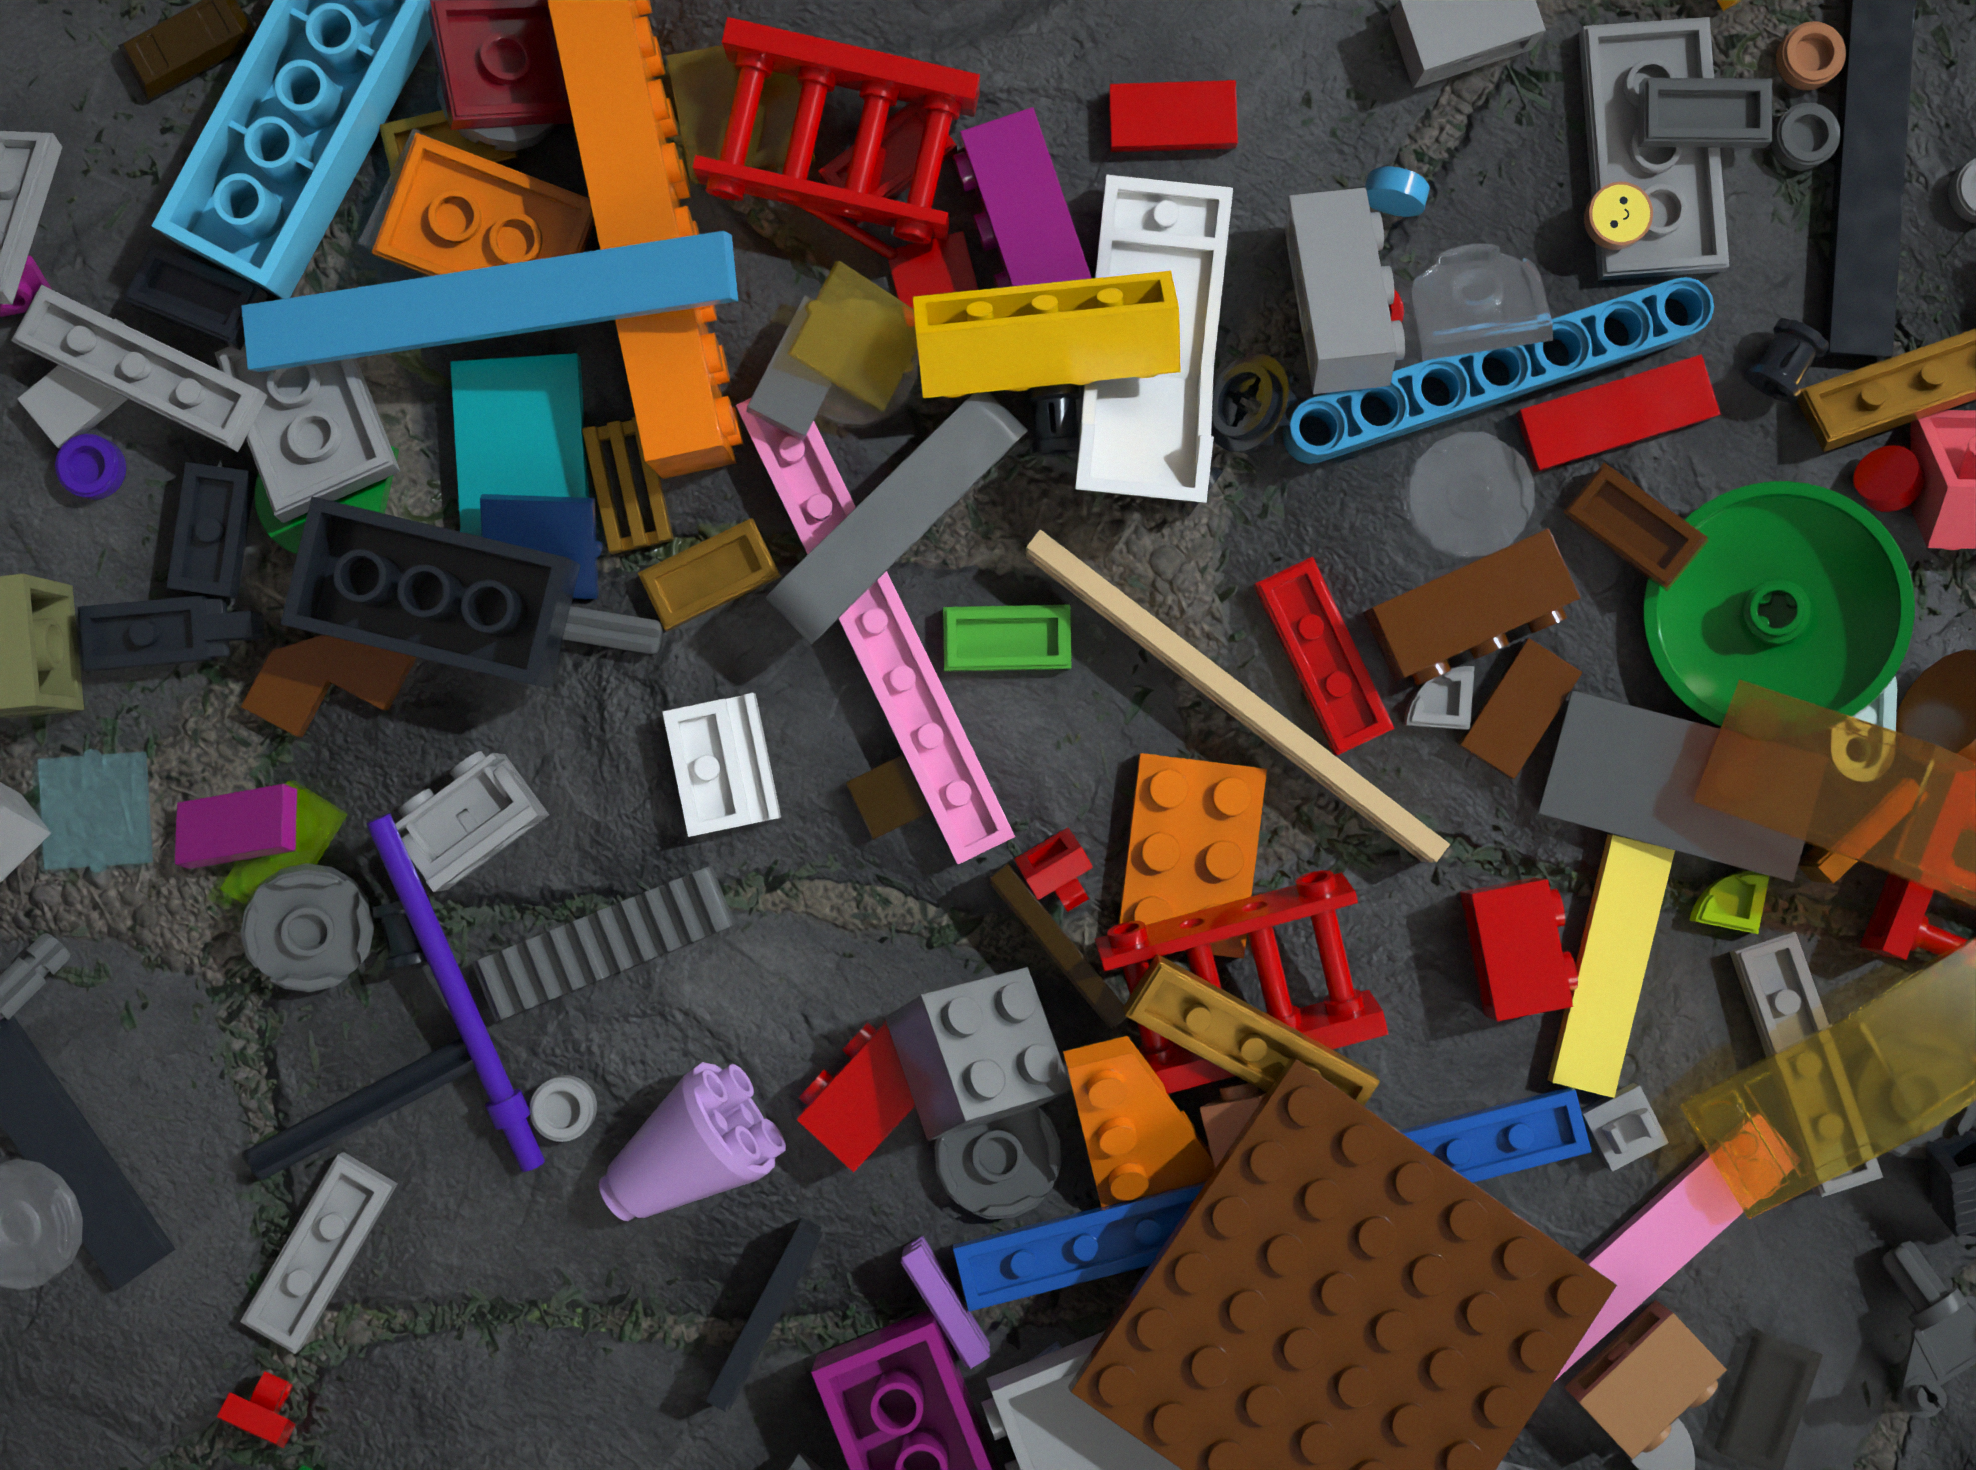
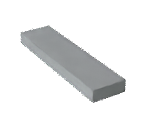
M43 285L37 291L11 340L17 345L237 452L240 450L268 396L249 384Z
M1787 932L1729 951L1815 1195L1824 1197L1883 1178L1796 932Z

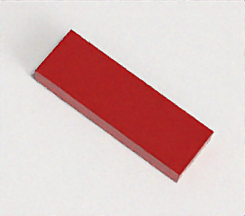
M1702 354L1520 409L1516 412L1534 473L1721 415Z
M1313 556L1253 585L1333 755L1342 754L1394 729Z

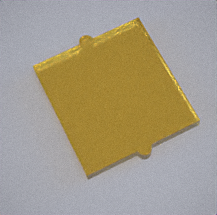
M838 261L832 267L816 300L806 303L805 311L808 315L787 354L876 411L884 412L903 374L911 372L914 367L911 361L917 349L914 309L841 261Z

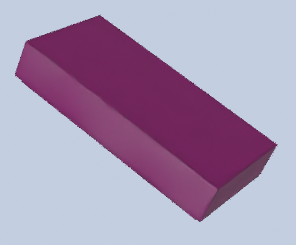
M285 784L178 802L175 865L192 869L296 851L297 789Z

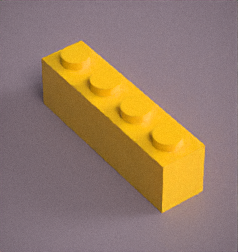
M1171 270L913 297L923 398L941 396L957 398L971 393L1000 390L1024 391L1031 387L1069 383L1085 385L1099 380L1129 377L1152 378L1159 374L1181 372L1179 304Z

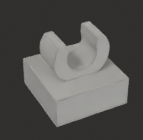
M1632 1083L1616 1091L1615 1098L1606 1096L1581 1109L1585 1128L1605 1167L1612 1172L1669 1143L1642 1088L1638 1084Z

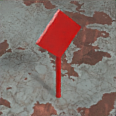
M800 207L888 259L906 329L915 327L914 296L978 290L963 231L947 235L946 240L933 238L929 244L914 243L893 248L839 215Z

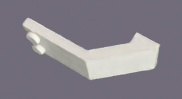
M1106 175L1095 278L1171 270L1179 304L1181 372L1159 374L1152 378L1129 377L1099 380L1084 385L1075 489L1207 502L1214 439L1211 436L1214 360L1233 188Z

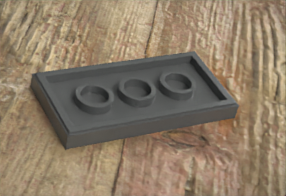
M1571 690L1537 813L1794 882L1829 757Z

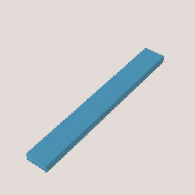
M725 231L248 304L241 307L248 370L264 372L738 302L732 235Z

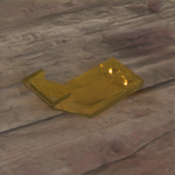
M1976 937L1924 963L1922 969L1847 1016L1682 1101L1679 1105L1748 1219L1927 1133L1976 1101Z

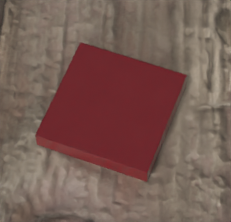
M430 0L427 12L450 130L574 123L548 0Z

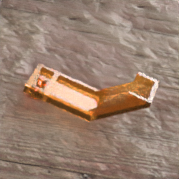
M1739 679L1693 800L1695 804L1874 866L1950 898L1953 903L1976 910V762L1936 744Z

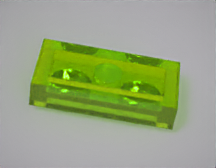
M287 781L285 785L297 789L296 851L237 861L220 889L246 905L260 882L280 869L306 863L317 865L348 814L298 782Z

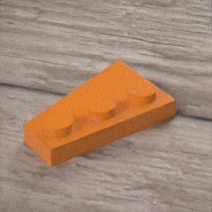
M1128 1036L1063 1051L1101 1207L1205 1182L1210 1178L1215 1170L1210 1147H1207L1198 1136L1194 1124L1184 1111L1180 1112L1168 1096L1163 1082Z

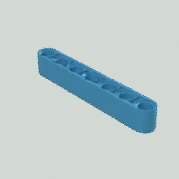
M1688 277L1676 278L1393 371L1390 386L1330 392L1311 398L1301 403L1288 419L1290 425H1286L1283 430L1284 446L1288 453L1300 462L1308 464L1323 462L1676 346L1702 330L1708 324L1714 310L1713 297L1708 288L1699 280ZM1666 299L1678 300L1684 305L1688 313L1686 326L1676 325L1668 319L1664 308ZM1613 318L1625 325L1629 337L1627 346L1615 345L1608 340L1604 333L1605 319ZM1545 338L1558 339L1565 344L1569 354L1566 366L1554 365L1547 360L1543 353ZM1493 357L1505 363L1509 370L1507 385L1497 386L1486 380L1482 371L1484 358ZM1435 377L1446 384L1450 395L1447 405L1436 406L1425 400L1421 391V383L1424 378ZM1373 396L1380 398L1386 403L1390 412V419L1387 425L1375 426L1363 418L1360 410L1363 398ZM1315 416L1325 421L1330 429L1329 443L1323 446H1314L1307 443L1300 434V420L1305 417Z

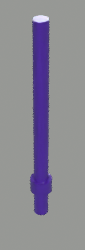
M387 813L368 821L366 826L490 1100L485 1104L494 1128L496 1130L503 1129L521 1172L533 1170L542 1165L545 1159L526 1119L531 1113L521 1089H513L391 814Z

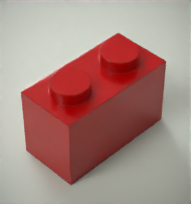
M1532 877L1461 891L1460 897L1484 1016L1495 1021H1502L1574 1007L1570 990L1578 988L1577 970L1571 953L1569 951L1562 952L1558 927L1565 925L1564 905L1559 891L1556 888L1550 889L1548 879Z
M886 1020L877 1030L867 1022L842 1049L850 1058L834 1077L824 1069L798 1097L807 1106L801 1111L797 1121L853 1173L915 1106Z

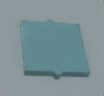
M88 749L84 752V756L38 759L41 820L51 832L43 841L44 870L90 866L93 872H103L107 869V865L153 862L146 752L101 755L96 749Z

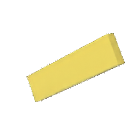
M1607 834L1575 965L1578 976V988L1570 990L1574 1007L1565 1008L1548 1081L1615 1098L1675 850Z

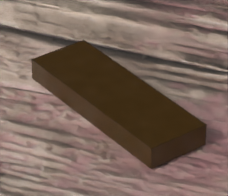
M1006 863L990 876V884L1109 1028L1111 1026L1115 1028L1127 1017L1123 1010L1124 1004L1010 865Z

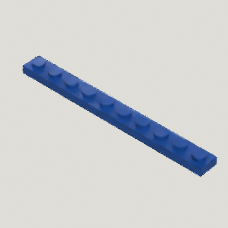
M1571 1087L1399 1130L1472 1183L1592 1152L1577 1093ZM1207 1181L953 1244V1251L969 1312L1149 1266Z

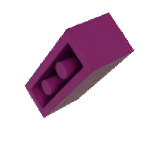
M1031 107L960 131L962 152L953 155V160L964 192L975 189L983 212L974 214L973 219L982 247L985 252L995 249L1003 272L993 275L996 288L1092 279L1034 108Z

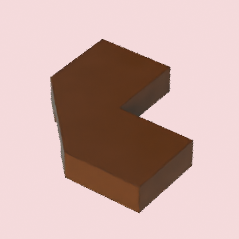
M320 635L271 650L241 707L297 737H303L332 683L370 704L388 711L417 657L328 635Z

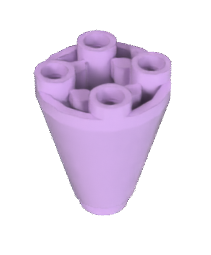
M702 1062L683 1076L608 1166L607 1174L599 1181L602 1198L614 1215L624 1221H629L634 1217L646 1218L757 1181L775 1167V1157L783 1153L786 1148L784 1138L773 1122L763 1118L760 1110L751 1099L754 1094L752 1083L740 1067L731 1064L725 1069H721L715 1064Z

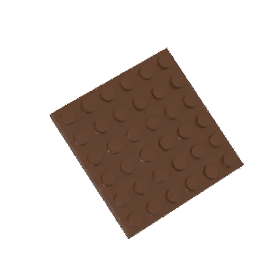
M1291 1057L1074 1376L1068 1388L1072 1394L1181 1470H1496L1617 1284L1305 1064Z

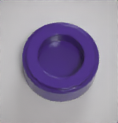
M81 434L72 437L60 448L56 457L55 469L58 480L66 490L86 499L98 500L112 495L120 488L126 475V461L122 451L113 442L94 434Z

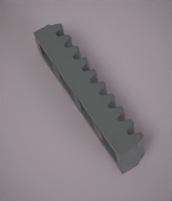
M709 866L495 954L472 962V965L494 1020L497 1022L735 925V921L712 866Z

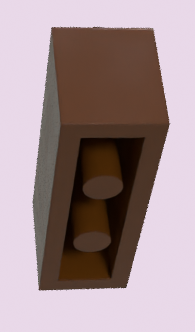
M1548 528L1364 611L1363 614L1394 681L1411 675L1417 686L1451 671L1447 659L1469 649L1475 660L1509 645L1505 632L1527 623L1533 634L1567 619L1568 617L1563 606L1579 600L1581 597Z

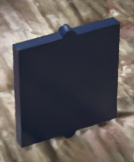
M481 495L482 537L567 557L581 564L573 598L597 599L599 594L597 557L601 555L603 545L600 541H596L595 498Z

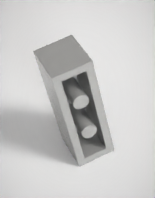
M1366 187L1290 195L1285 237L1313 394L1390 386L1395 360H1403L1405 356V336L1402 322L1400 320L1391 321L1388 305L1394 303V279L1391 267L1381 266L1378 251H1382L1384 246V229L1380 212H1370Z

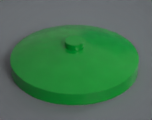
M1770 481L1743 486L1721 494L1703 504L1685 519L1687 523L1707 536L1708 542L1668 591H1665L1648 579L1644 599V623L1649 648L1657 668L1676 696L1691 710L1705 720L1730 732L1753 738L1786 740L1803 738L1833 729L1864 711L1883 693L1898 672L1907 653L1914 625L1915 597L1909 568L1899 546L1883 524L1868 510L1844 495L1824 487L1801 482Z

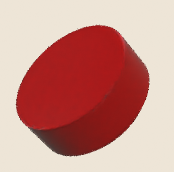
M1891 445L1880 447L1868 453L1857 465L1853 480L1857 492L1868 507L1876 511L1891 512L1908 506L1920 495L1924 487L1925 475L1916 456L1905 447Z

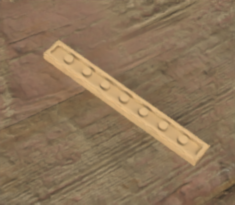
M1039 530L1027 545L1025 554L1028 560L1421 862H1437L1450 844L1042 530Z

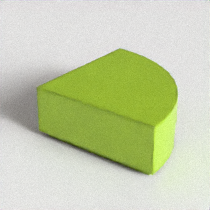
M1742 870L1717 879L1703 891L1696 901L1691 912L1690 921L1758 934L1769 875Z

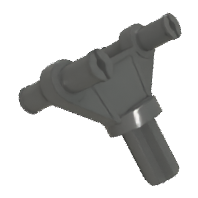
M1906 1241L1888 1250L1881 1257L1882 1265L1915 1310L1908 1316L1914 1328L1911 1331L1912 1338L1901 1383L1896 1391V1399L1898 1404L1909 1415L1917 1418H1929L1935 1416L1947 1403V1395L1940 1386L1976 1364V1298L1973 1296H1963L1958 1287L1947 1290L1916 1245L1911 1241Z

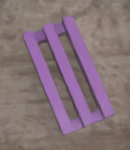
M921 1235L904 1246L901 1258L903 1267L964 1365L972 1369L989 1358L990 1342L972 1313L969 1312L967 1305L924 1236Z

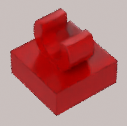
M1069 827L1014 859L1037 900L1055 891L1067 912L1089 900L1077 877L1092 869L1093 865Z
M265 1371L256 1385L250 1401L229 1392L217 1417L284 1449L296 1424L278 1415L286 1402L293 1385Z

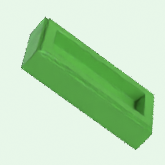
M1070 605L943 607L945 672L1071 669Z

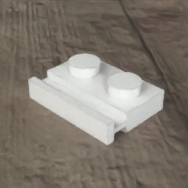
M755 693L663 711L688 837L781 818Z

